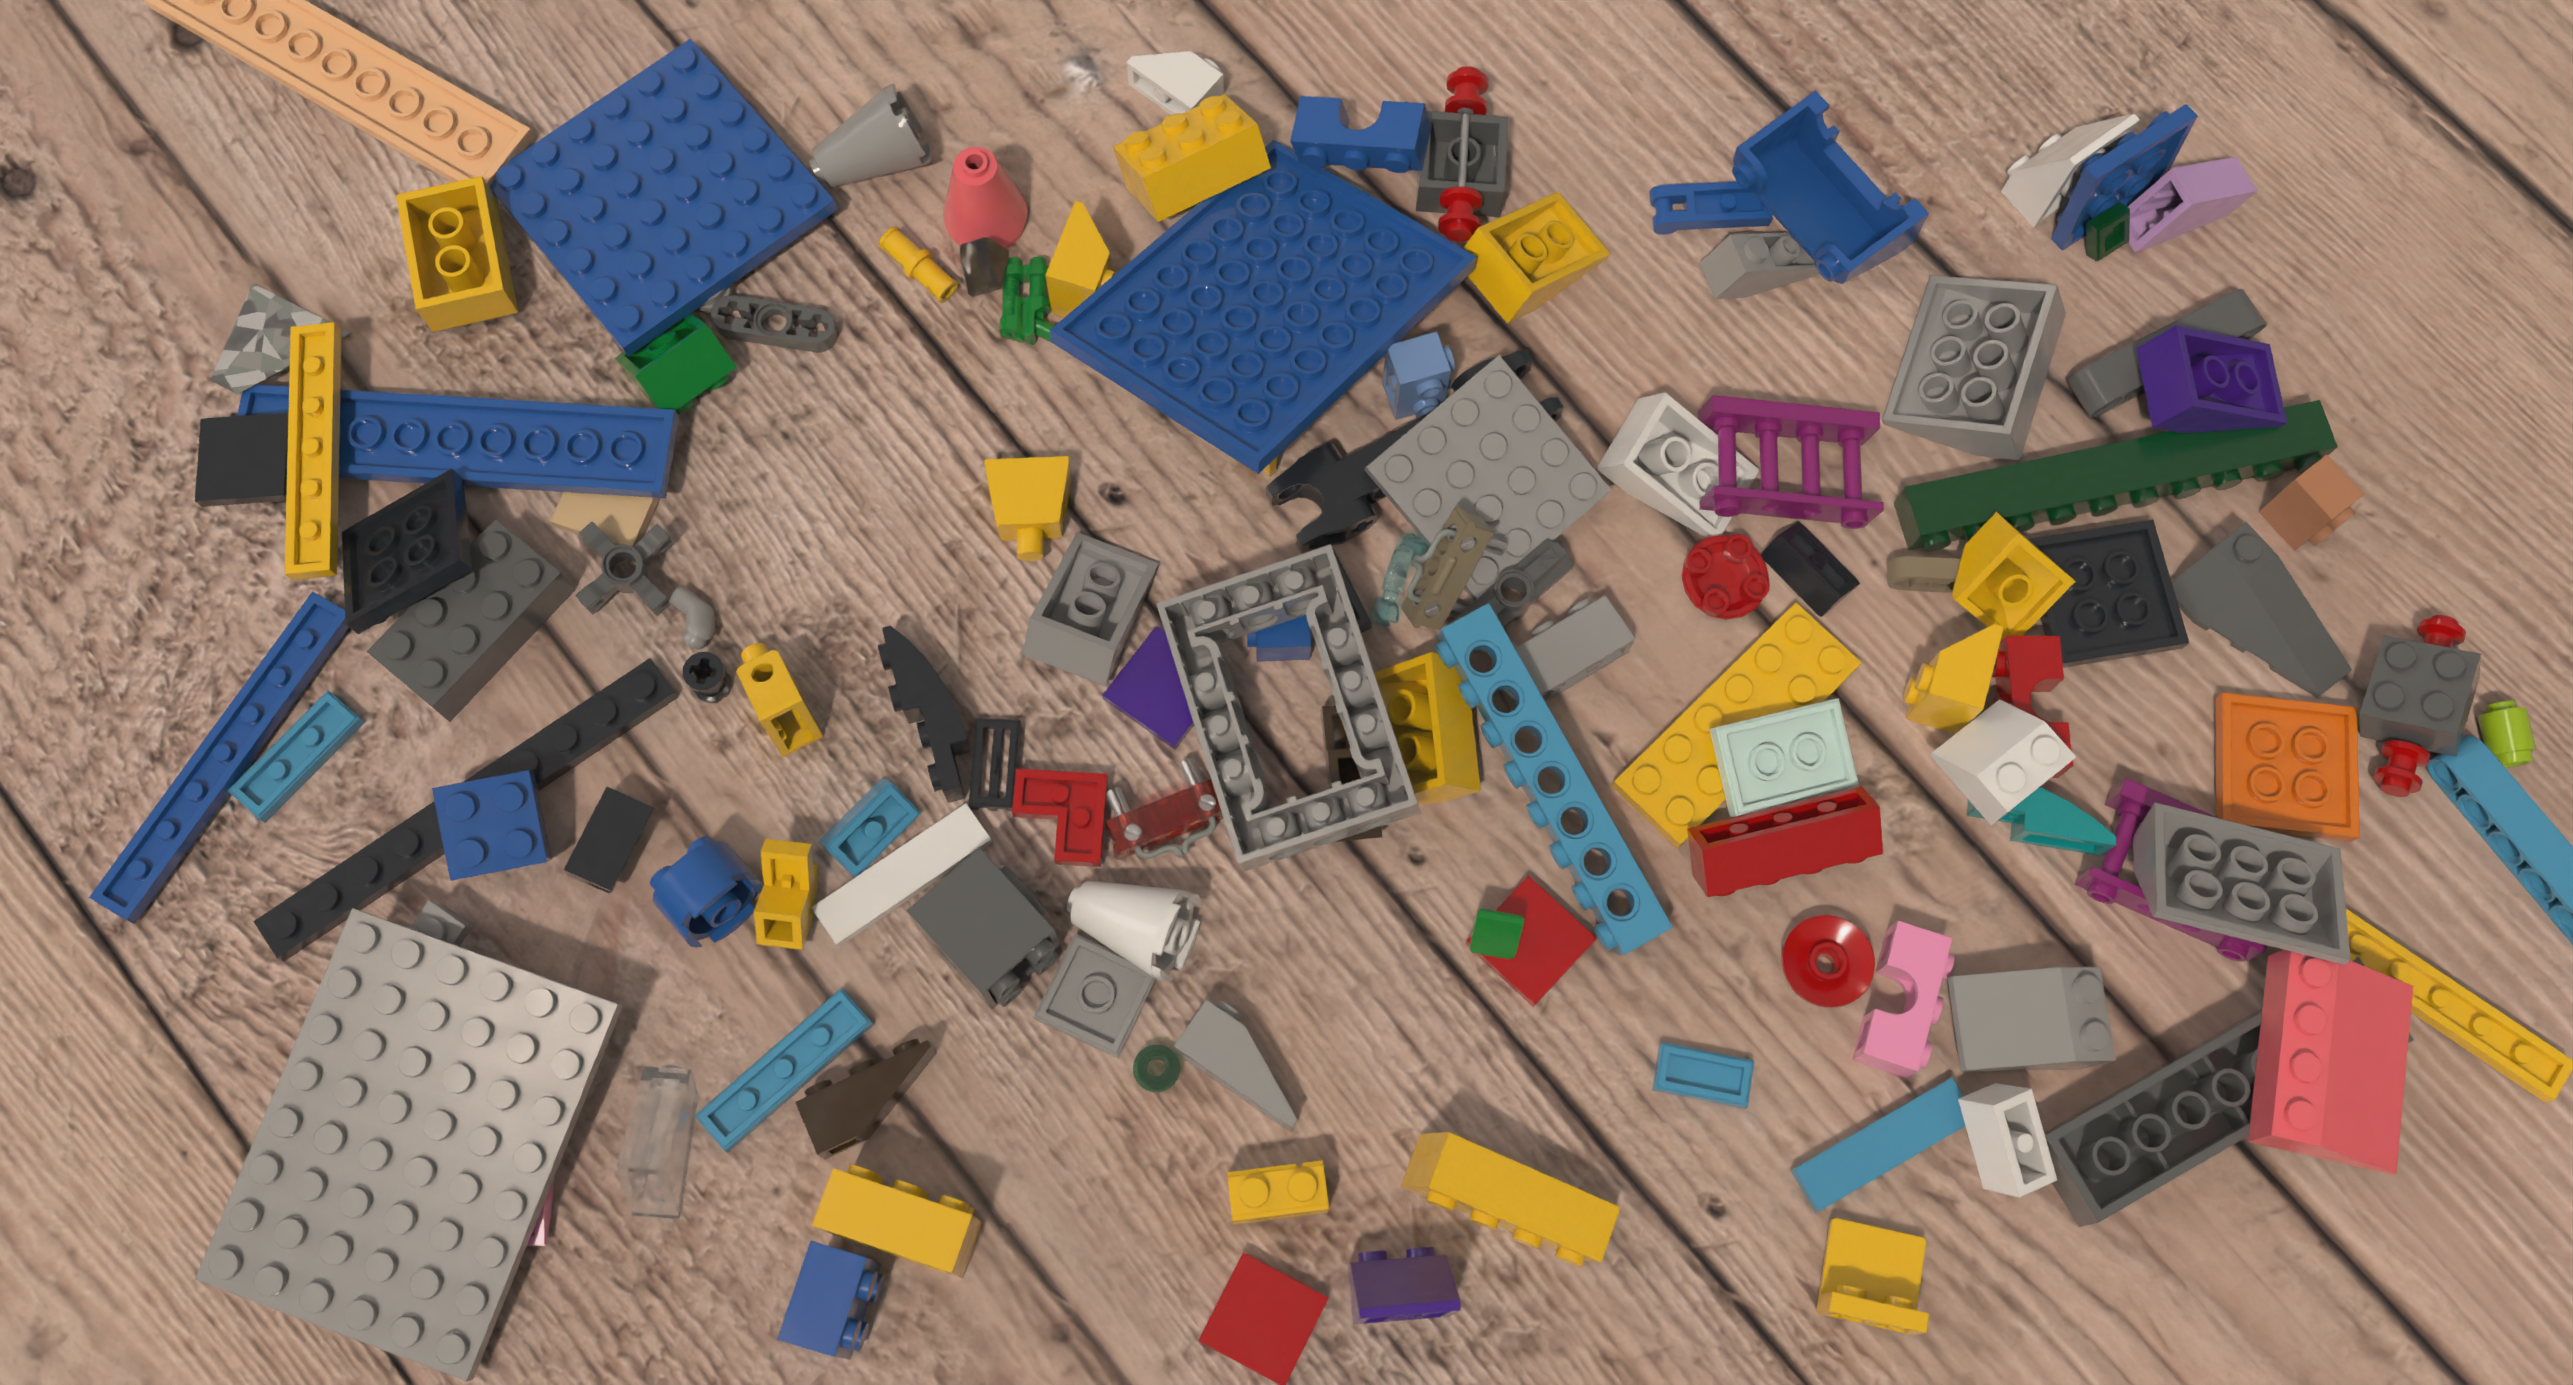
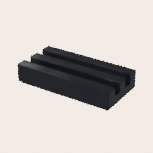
M975 719L968 804L971 810L987 808L988 811L1006 809V811L1012 812L1016 769H1019L1021 720ZM986 729H992L994 731L988 797H980ZM1004 730H1011L1005 798H998Z

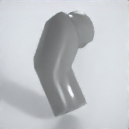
M679 586L672 593L669 603L686 615L687 631L683 634V640L687 646L693 649H703L707 645V641L711 640L715 633V612L708 603L684 586Z

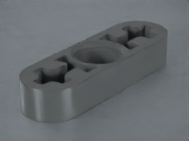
M727 295L718 299L711 310V317L717 331L723 337L731 340L820 353L832 348L838 338V330L832 315L820 308ZM733 311H738L741 318H734L732 324H727L724 316L730 317ZM773 315H781L787 319L786 325L781 331L770 333L763 329V324L767 318ZM796 319H798L801 327H796ZM748 320H751V321L754 322V328H753V329L751 328V325H750V323H749ZM822 323L825 331H819L817 337H811L809 330H814L817 324Z

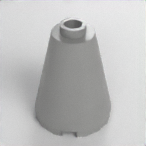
M891 84L884 87L812 149L814 158L809 160V163L820 183L827 181L830 186L837 187L924 166L933 162V156L928 144L920 145L918 139L921 138L920 133L923 131L900 91L896 92L895 85Z

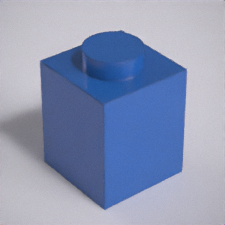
M1306 615L1248 634L1247 648L1256 647L1257 662L1310 660L1311 636Z

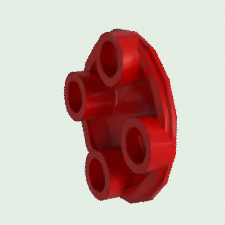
M1734 534L1732 536L1718 535L1707 537L1694 545L1684 559L1681 574L1684 591L1693 605L1708 616L1723 620L1742 618L1757 609L1769 592L1770 584L1766 562L1757 549L1753 547L1751 540L1745 535Z

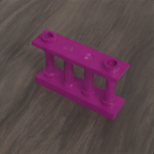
M1712 395L1698 411V419L1709 429L1713 430L1714 433L1718 434L1719 486L1714 485L1699 501V510L1715 511L1716 515L1722 517L1750 514L1841 523V526L1847 529L1863 528L1884 511V502L1863 500L1860 446L1864 445L1880 429V412ZM1738 432L1755 434L1760 440L1761 490L1737 488L1735 434ZM1778 437L1797 438V441L1801 443L1803 494L1779 492ZM1820 441L1837 442L1839 446L1843 447L1844 498L1821 496Z
M2124 778L2112 787L2104 805L2117 810V814L2120 816L2114 832L2116 846L2107 851L2100 870L2091 867L2077 876L2074 885L2087 890V895L2096 901L2106 904H2113L2115 902L2217 947V952L2227 959L2243 962L2265 953L2268 945L2153 917L2141 888L2118 878L2138 823L2143 822L2154 803L2215 818L2218 817L2128 778Z

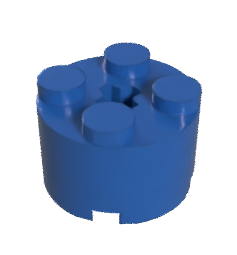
M708 835L695 840L688 848L687 854L672 866H665L658 870L650 880V886L654 889V905L688 945L695 948L703 947L698 940L710 937L715 943L739 928L754 912L755 907L751 901L756 892L760 895L764 885L728 843L714 841Z

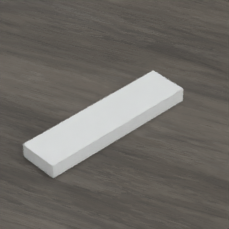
M965 803L811 908L839 948L951 872L977 848L983 850L993 842Z

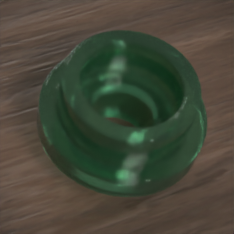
M1151 1045L1141 1050L1136 1056L1133 1063V1074L1136 1082L1144 1090L1152 1093H1161L1169 1090L1177 1082L1180 1075V1063L1178 1057L1170 1048L1163 1045ZM1160 1060L1165 1064L1166 1068L1162 1075L1152 1076L1148 1073L1147 1067L1151 1061Z

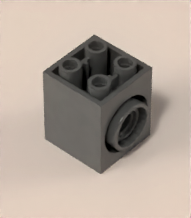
M977 848L906 910L923 935L991 1010L999 1003L1002 1007L1010 1004L1023 991L1022 982L1034 972L1037 975L1043 974L1059 958L1056 952L1061 948L1054 928L1043 918L1046 912L1043 906L1008 867L1001 865L998 868L980 848Z

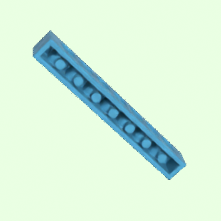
M1487 603L1440 629L1437 634L1440 642L1435 647L1442 662L1448 669L1454 666L1463 681L1458 684V689L1470 709L1477 706L1485 720L1480 727L1486 740L1493 749L1499 746L1508 762L1503 764V769L1515 789L1522 786L1529 798L1530 803L1525 805L1526 810L1538 829L1545 827L1553 843L1548 848L1556 864L1561 870L1567 867L1573 876L1576 884L1571 886V889L1583 910L1591 908L1599 925L1595 926L1594 930L1603 947L1607 951L1614 949L1617 955H1625L1673 928L1490 604ZM1476 650L1487 652L1493 661L1491 671L1481 673L1474 670L1469 662L1470 653ZM1506 690L1513 695L1515 708L1512 712L1503 713L1494 707L1492 695L1495 691ZM1525 729L1535 734L1538 745L1534 753H1524L1517 748L1515 744L1517 731ZM1549 769L1559 776L1560 788L1557 793L1548 794L1539 787L1538 775L1541 770ZM1567 809L1575 810L1582 817L1583 827L1577 835L1569 834L1562 828L1561 816ZM1590 849L1602 853L1606 861L1604 871L1598 876L1589 873L1584 866L1585 854ZM1613 890L1623 892L1628 899V909L1622 916L1612 914L1607 907V898Z

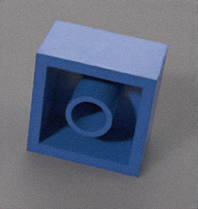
M534 769L432 788L450 881L545 863L551 860Z
M810 1240L777 1340L829 1356L851 1359L853 1350L860 1352L867 1336L869 1323L864 1322L863 1319L869 1302H877L883 1287L885 1275L879 1273L881 1263Z

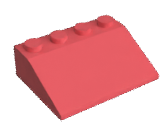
M2284 949L2269 955L2248 1142L2391 1175L2397 1174L2413 986L2353 961L2343 965Z

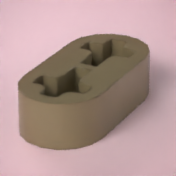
M1903 556L1891 559L1887 563L1888 586L1896 590L1952 593L1961 559Z

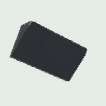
M1799 521L1777 535L1761 554L1764 561L1820 617L1828 613L1860 584L1841 562Z

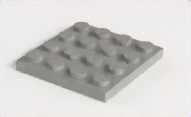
M1500 355L1364 468L1429 547L1438 532L1443 529L1452 510L1457 506H1462L1468 513L1481 516L1494 532L1492 537L1504 540L1507 543V549L1504 550L1505 553L1501 556L1487 551L1483 552L1464 587L1465 591L1474 601L1495 584L1496 579L1501 573L1515 567L1547 538L1551 541L1555 540L1612 491Z

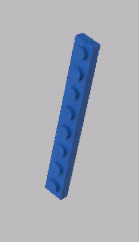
M312 591L89 896L90 899L131 923L135 924L228 796L229 792L227 790L243 775L349 627L346 625L344 609Z

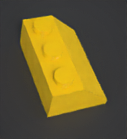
M1429 652L1374 672L1418 804L1447 802L1480 792L1472 708L1468 707L1458 689V684L1463 681L1455 667L1453 666L1448 669L1442 662L1439 654Z

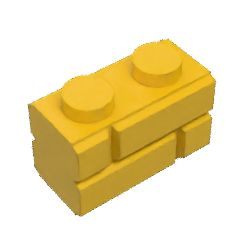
M1323 1160L1304 1162L1302 1166L1288 1164L1227 1172L1233 1225L1327 1214L1329 1211Z

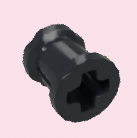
M698 652L686 660L683 666V678L701 701L718 703L722 698L730 694L732 677L727 673L722 661L715 654ZM714 672L715 677H709L710 673ZM706 679L705 684H702L700 680Z

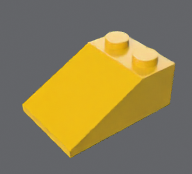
M1559 192L1478 227L1463 248L1477 256L1475 269L1468 275V278L1507 324L1535 311L1601 264L1611 254Z

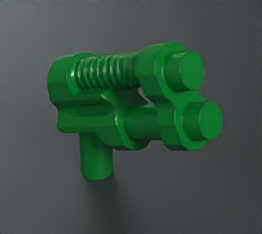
M1018 257L1007 258L1005 265L1000 270V279L1003 282V315L999 321L1001 336L1005 339L1020 343L1026 342L1031 345L1036 343V336L1051 342L1050 329L1055 325L1044 321V317L1051 311L1050 300L1046 297L1047 283L1045 275L1049 267L1047 260L1043 257H1033L1030 259L1029 265H1022L1023 261ZM1030 283L1029 297L1019 296L1020 284Z

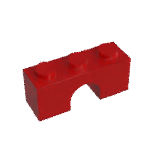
M2006 636L2000 642L1992 677L1996 678L1997 693L1993 698V704L2000 699L2045 721L2072 751L2069 722H2049L2042 719L2035 713L2030 701L2032 692H2050L2064 680L2060 636ZM2073 760L2051 778H2059L2072 768Z

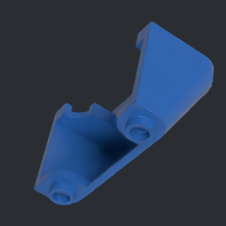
M1815 90L1739 145L1734 154L1732 173L1736 181L1743 188H1749L1816 262L1817 270L1821 276L1829 282L1835 281L1836 283L1843 284L1900 254L1912 245L1929 213L1916 198L1906 205H1900L1901 197L1896 192L1889 198L1883 194L1836 142L1839 130L1835 125L1828 129L1823 118V113L1829 109L1830 105Z

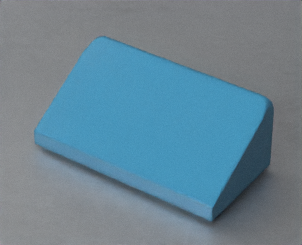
M882 778L818 843L855 878L921 812L891 781Z

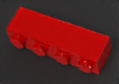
M1862 786L1687 829L1692 875L1707 897L1728 896L1736 890L1756 885H1772L1780 879L1801 874H1816L1825 868L1845 863L1856 864L1863 862L1869 857L1883 854L1880 806Z

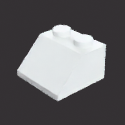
M2000 699L1930 754L1933 760L1990 825H1993L2076 758L2073 752L2045 721Z

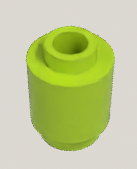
M2513 700L2486 705L2487 713L2478 716L2484 744L2505 768L2533 763L2532 752L2536 751V745L2527 708L2516 707V703Z

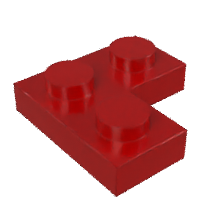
M1016 769L1012 807L1013 817L1057 820L1055 864L1101 867L1108 775L1101 773Z

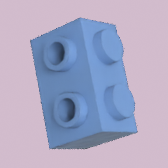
M1437 332L1394 343L1385 354L1382 385L1395 420L1412 415L1423 417L1431 413L1445 401L1447 390L1451 389L1450 373L1455 370L1454 358L1448 345L1442 346Z

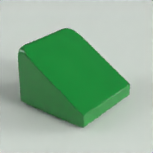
M1480 908L1473 920L1470 951L1476 954L1513 959L1517 952L1524 918L1521 915Z

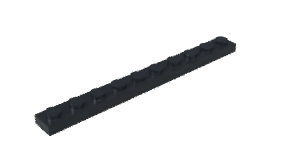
M649 658L464 782L534 769L538 791H540L677 699L678 696L652 659ZM435 801L253 921L276 958L283 962L346 921L352 908L362 910L443 856L445 852Z

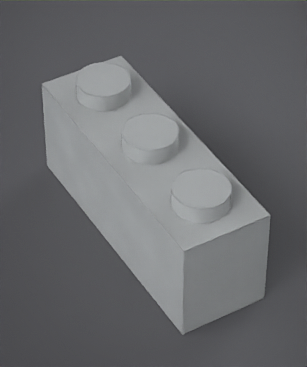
M1606 595L1594 602L1590 598L1579 602L1568 611L1569 617L1557 624L1553 620L1545 622L1531 633L1532 639L1518 646L1516 642L1512 643L1545 702L1629 653L1635 637ZM1499 690L1513 711L1515 708L1513 695L1506 690Z

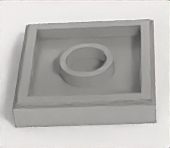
M1074 934L1034 1015V1019L1119 1059L1157 980L1116 952L1078 934Z

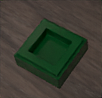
M2118 202L2086 222V255L2098 262L2129 242L2130 208Z

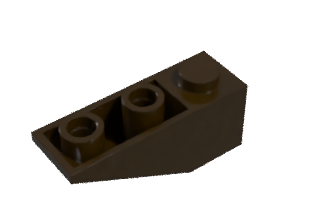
M919 1039L909 1040L895 1047L892 1050L894 1056L882 1062L876 1063L875 1059L864 1061L848 1071L849 1077L835 1084L831 1080H825L807 1088L804 1091L806 1097L795 1103L817 1155L826 1160L870 1139L936 1055L933 1045L928 1040L920 1043Z

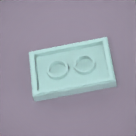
M1839 698L1709 729L1730 817H1737L1859 787Z

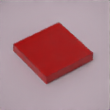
M1528 876L1495 910L1521 915L1524 918L1515 957L1513 959H1505L1482 954L1476 955L1534 1007L1597 938ZM1471 937L1465 943L1468 947L1470 946Z
M1243 1252L1198 1342L1278 1385H1286L1329 1298Z

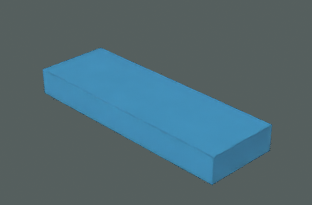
M328 690L227 791L258 819L266 823L365 721Z

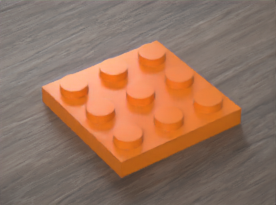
M2223 692L2215 698L2216 817L2286 835L2350 842L2360 838L2357 707Z

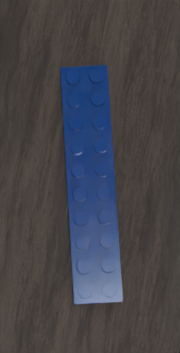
M254 385L242 392L237 416L289 413L288 386ZM340 390L339 478L426 484L446 471L453 469L463 478L464 486L666 498L679 416L675 410Z

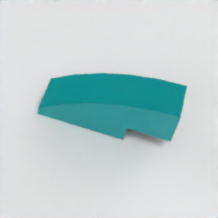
M2042 787L2036 789L1998 820L2011 823L2010 841L2097 856H2101L2116 846V836L2095 818L2071 802ZM1968 800L1966 816L1985 819Z

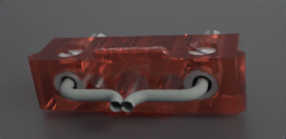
M1188 758V764L1186 760L1180 763L1189 788L1130 811L1121 788L1116 787L1114 792L1124 813L1122 814L1112 789L1107 791L1106 796L1115 815V818L1107 820V832L1113 843V857L1115 859L1121 860L1136 853L1141 858L1150 859L1169 851L1175 852L1180 857L1190 852L1189 844L1213 833L1216 828V821L1223 819V815L1212 780L1204 782L1194 758ZM1209 824L1207 829L1185 838L1182 843V850L1177 845L1169 844L1150 852H1144L1146 849Z

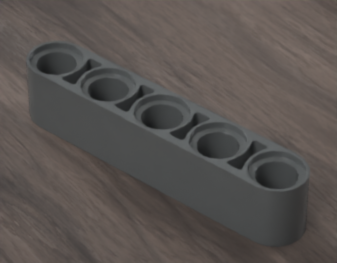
M2238 289L2087 365L2071 376L2067 384L2089 417L2095 418L2145 393L2136 349L2140 345L2176 325L2249 340L2267 326L2266 321L2245 291Z

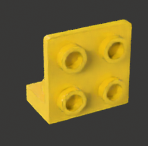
M1831 1219L1829 1222L1816 1314L1908 1335L1927 1333L1929 1313L1917 1311L1926 1239L1844 1219Z

